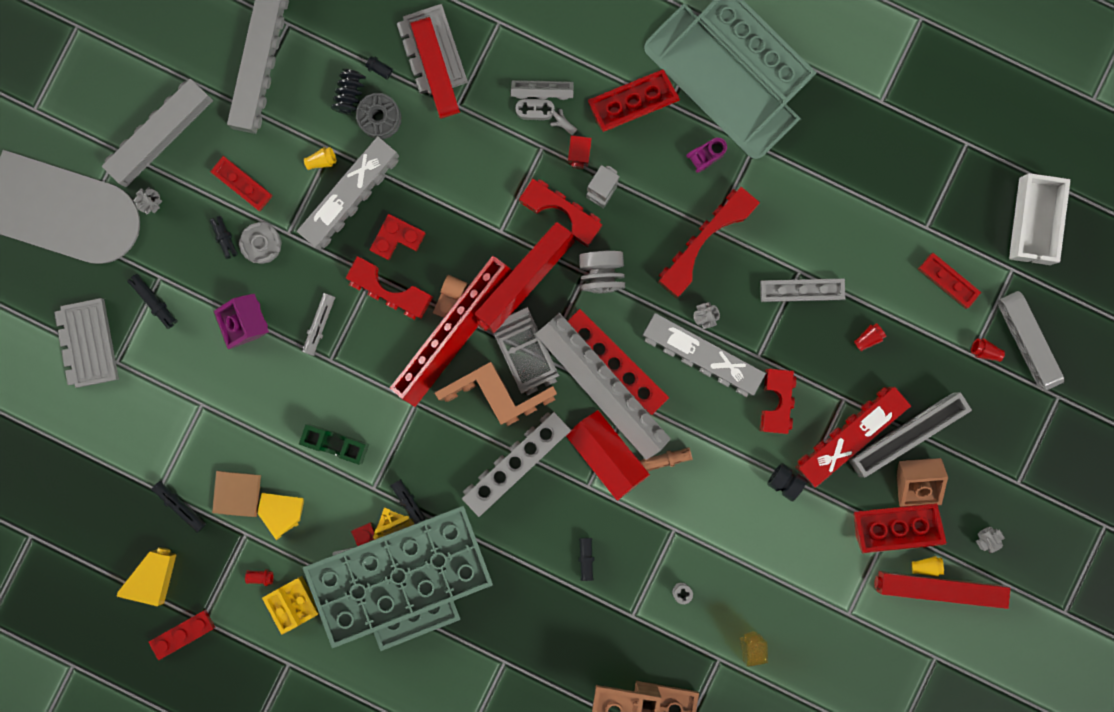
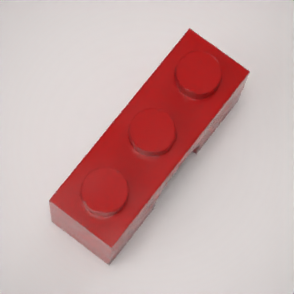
M765 369L763 390L775 392L778 395L779 404L773 411L761 412L760 431L788 434L793 426L790 410L794 408L795 398L792 397V388L796 387V376H793L794 371Z

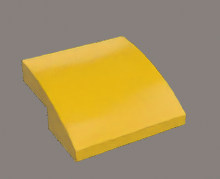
M303 576L262 597L281 635L319 615L313 595Z

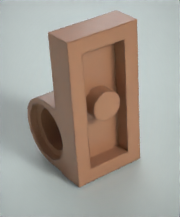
M448 275L443 283L441 295L433 314L444 318L468 288L469 283Z

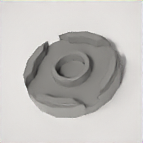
M258 222L249 225L244 229L239 240L241 253L253 263H269L281 251L282 242L279 233L275 228L265 223Z

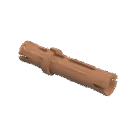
M687 447L673 452L669 450L665 454L639 461L647 471L666 466L674 467V464L693 459L690 448Z

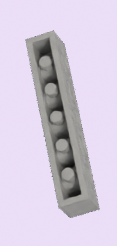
M547 412L539 420L542 423L536 429L532 426L524 434L526 437L524 441L520 443L517 440L509 448L511 453L507 457L501 455L493 463L496 467L491 472L488 469L478 477L481 481L476 486L471 484L463 491L465 496L462 500L478 517L571 431L555 412L552 414ZM549 428L552 431V437L548 440L542 439L540 437L541 429ZM528 442H533L536 445L537 450L534 454H528L525 451V445ZM512 457L520 458L521 466L519 468H512L510 466V459ZM497 471L505 473L506 480L499 483L495 480L494 475ZM485 485L490 488L491 493L488 497L480 495L479 489L481 486Z

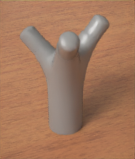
M562 109L558 110L559 114L552 110L551 113L558 122H551L550 125L562 127L573 136L577 129L566 120Z

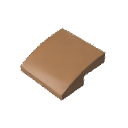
M216 471L212 513L257 517L261 475Z

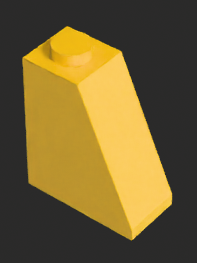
M163 547L150 551L118 591L117 597L154 606L164 604L176 554L170 553V549Z

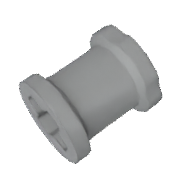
M677 583L672 589L673 597L680 604H688L693 598L692 590L685 583ZM681 589H684L686 592H688L684 594V598H681L680 595L677 594L681 593Z

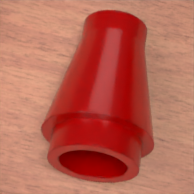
M876 323L873 326L870 325L854 343L860 351H863L866 348L883 342V339L887 336Z
M985 338L976 339L971 347V353L976 358L1001 362L1005 356L1004 350L998 348Z

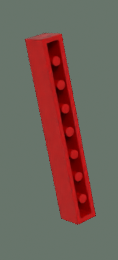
M494 256L486 263L390 387L401 399L414 407L417 406L478 327L475 312L512 272L507 265Z

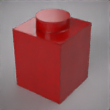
M571 135L568 164L572 168L583 169L584 166L588 167L592 138Z

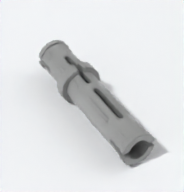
M325 293L322 294L323 296L311 328L307 330L308 336L301 351L313 356L315 355L319 340L323 338L322 332L335 297Z

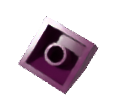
M255 293L233 298L214 311L228 350L259 339L269 333L267 322L264 320L260 303L256 299Z

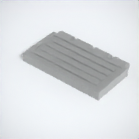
M442 4L403 16L404 21L397 23L401 38L410 37L402 41L407 57L416 56L409 60L413 75L415 77L422 75V77L415 79L419 93L428 92L429 96L432 95L431 88L410 22L426 17L431 18L452 88L468 83Z
M99 298L60 306L61 310L54 312L57 327L64 326V329L58 330L60 346H68V349L61 350L64 367H72L71 370L65 371L67 385L75 384V388L119 380L104 299Z

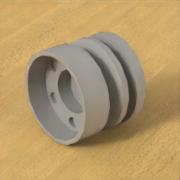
M599 251L579 255L580 269L590 271V274L581 276V281H590L589 284L581 285V291L611 293L625 288V282H615L616 279L625 277L624 274L615 272V269L624 266L623 252Z

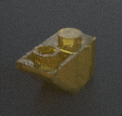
M749 632L744 634L745 637H740L743 661L747 667L768 663L767 641L760 634L757 635V632Z

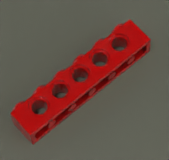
M581 309L568 320V323L577 333L581 329H587L590 332V338L584 341L592 350L593 346L598 343L605 347V352L602 355H598V357L608 368L609 359L616 358L619 361V368L610 370L650 415H653L669 399ZM625 373L633 374L634 382L631 385L624 383L623 375ZM641 387L648 389L649 396L647 399L639 398L638 390Z

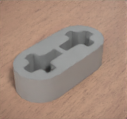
M522 99L518 101L515 107L517 116L523 120H549L553 117L551 111L544 115L543 111H536V109H543V105H547L551 111H555L553 103L546 99ZM523 105H527L528 109L534 110H528L527 114H523L519 109L523 108Z

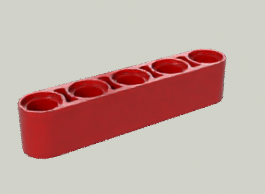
M426 17L410 22L440 119L460 113L431 18Z

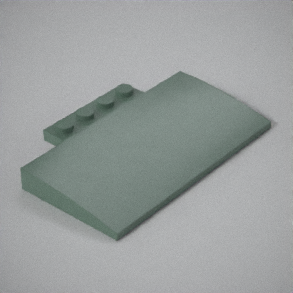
M464 506L303 567L332 648L374 632L379 649L383 651L460 620L454 600L493 585Z

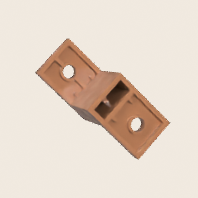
M492 362L435 392L438 400L449 402L458 397L457 393L459 391L467 392L475 388V383L478 382L500 424L506 423L507 426L518 421L517 416L522 413L527 416L536 411L537 408L535 406L542 402L544 406L555 400L554 396L557 395L552 386L516 406Z
M636 681L634 691L596 685L592 712H608L611 706H618L621 712H669V707L675 704L680 707V712H696L699 692Z

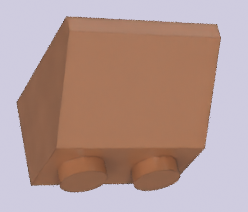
M941 458L899 461L897 487L900 507L935 503L942 505L948 475Z

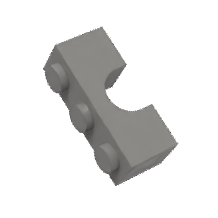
M601 165L587 187L588 193L586 198L604 209L617 188L620 177L617 175L618 172L610 166L605 168Z

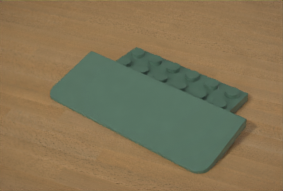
M713 0L699 16L684 3L655 31L644 46L646 54L661 69H664L665 73L753 159L763 157L801 119L787 103L817 74L744 0Z

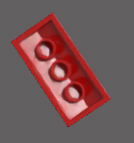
M664 69L589 99L588 103L598 126L604 132L680 101Z
M599 410L580 421L566 435L617 501L650 476Z
M937 503L854 512L855 533L862 553L947 544Z

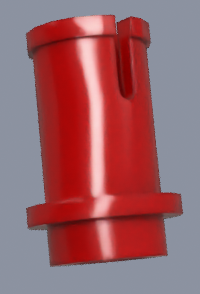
M265 569V571L247 570V573H245L246 584H264V586H268L273 583L274 575L269 569Z

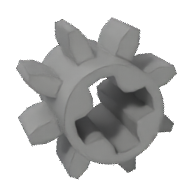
M148 187L145 191L141 188L136 193L137 197L133 201L136 202V207L141 212L148 214L152 211L155 213L160 208L158 205L162 200H160V195L157 191Z
M708 302L696 306L698 310L694 312V320L697 325H702L703 329L717 325L716 321L719 320L720 313L715 305L711 306V303Z
M987 527L978 533L980 539L976 543L981 550H988L989 553H993L1003 547L1001 540L1005 539L1000 529L993 530L992 527Z

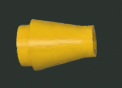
M323 147L309 157L304 158L307 170L332 167L337 162L331 147Z
M937 556L911 562L913 574L935 577L944 575L943 559L937 558Z

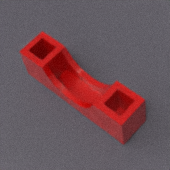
M532 179L519 198V202L536 214L549 208L563 211L571 221L574 239L588 248L602 228L601 219L592 213L587 215L582 211L583 207L575 202L569 203L565 200V195L557 190L554 193L548 189L549 185L544 181Z
M357 256L346 276V279L351 281L350 286L359 291L361 288L368 290L367 295L376 300H379L380 297L387 300V306L395 310L398 307L405 310L404 315L414 320L416 317L422 319L433 299L431 295L414 286L400 293L386 291L379 281V268Z

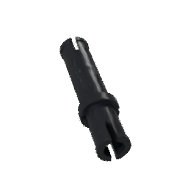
M139 274L130 277L131 279L127 281L128 284L132 286L152 310V315L157 316L166 329L172 328L178 320L169 312L167 305L158 299Z
M402 479L392 484L390 487L398 497L400 506L403 505L413 523L417 524L425 521L426 518L413 499L415 498L414 495L409 493Z
M162 481L156 483L151 489L152 492L164 501L166 507L169 506L196 533L207 524L178 498L179 495L176 492L173 493Z

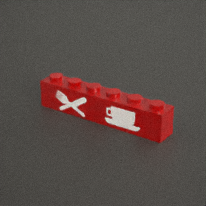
M896 387L882 388L877 393L878 397L875 400H869L863 404L861 412L857 415L854 413L845 420L846 424L841 429L839 427L835 428L829 434L830 438L827 441H820L813 447L814 452L809 456L805 454L797 461L799 464L795 468L807 479L811 487L816 488L911 407Z

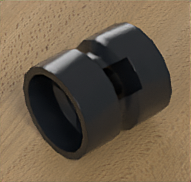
M781 463L770 476L767 485L775 491L781 490L782 496L793 502L804 489L807 479L798 473L793 474L790 467Z

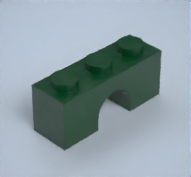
M305 424L299 441V445L336 455L340 459L358 465L363 464L369 447L368 443L312 424Z

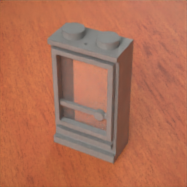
M528 307L510 315L494 333L521 394L526 392V395L538 391L537 386L545 384L547 387L556 383V378L559 377L546 346L535 335L538 329Z

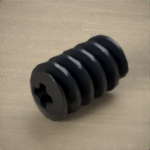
M342 69L344 72L339 74L342 80L337 82L340 88L335 90V93L339 96H334L333 101L337 104H332L331 109L338 113L352 116L351 111H356L357 109L353 106V103L360 102V100L355 98V95H362V92L357 90V87H364V84L359 82V80L366 79V76L354 70Z

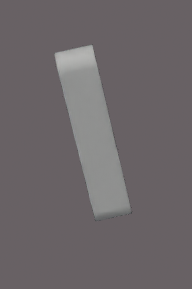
M1016 291L999 299V309L1040 390L1045 392L1063 383V374L1022 293Z

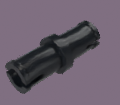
M217 216L219 225H217L214 218L209 222L216 234L215 240L220 244L225 259H231L228 250L231 251L233 257L237 256L238 252L231 240L232 234L228 232L223 217Z
M579 538L580 557H578V562H580L581 567L580 581H593V561H595V557H592V538Z

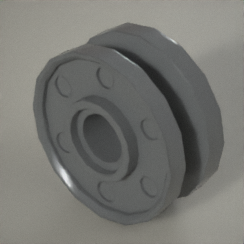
M373 93L364 97L359 102L356 109V120L367 136L374 139L378 136L384 140L392 137L401 125L402 115L400 109L391 97L383 93ZM376 113H384L383 119L380 121L374 120Z

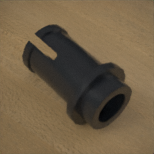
M371 56L365 65L369 72L373 71L385 78V80H388L393 72V68L380 62L378 57Z

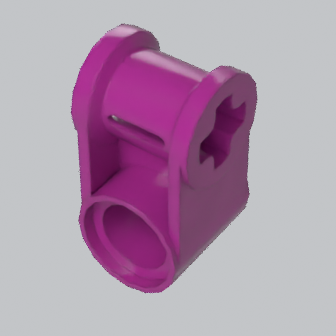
M714 138L689 152L686 157L691 159L696 167V173H699L724 156L727 144L722 138ZM718 144L722 147V152L714 153L711 147Z

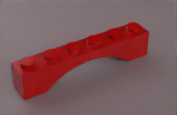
M740 187L737 191L733 189L726 197L729 201L724 207L720 204L712 213L715 217L711 222L706 220L699 228L701 233L696 238L693 235L685 244L688 247L685 252L679 251L672 259L674 262L670 269L665 267L658 275L661 278L658 283L676 299L692 282L695 258L705 240L722 227L743 222L760 203L743 187Z

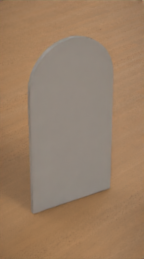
M6 150L2 151L0 156L1 235L94 264L113 262L124 256L133 247L139 236L140 216L136 204L125 191L114 185Z

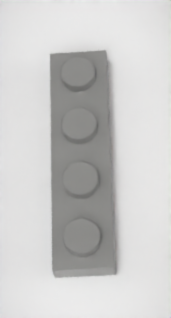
M845 279L760 281L761 302L845 300Z

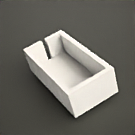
M1030 173L1019 178L1009 255L1010 260L1032 261V263L1053 265L1060 262L1070 179Z

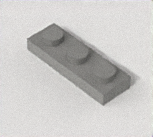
M512 80L511 96L519 99L536 97L538 99L557 97L560 100L573 98L574 82Z

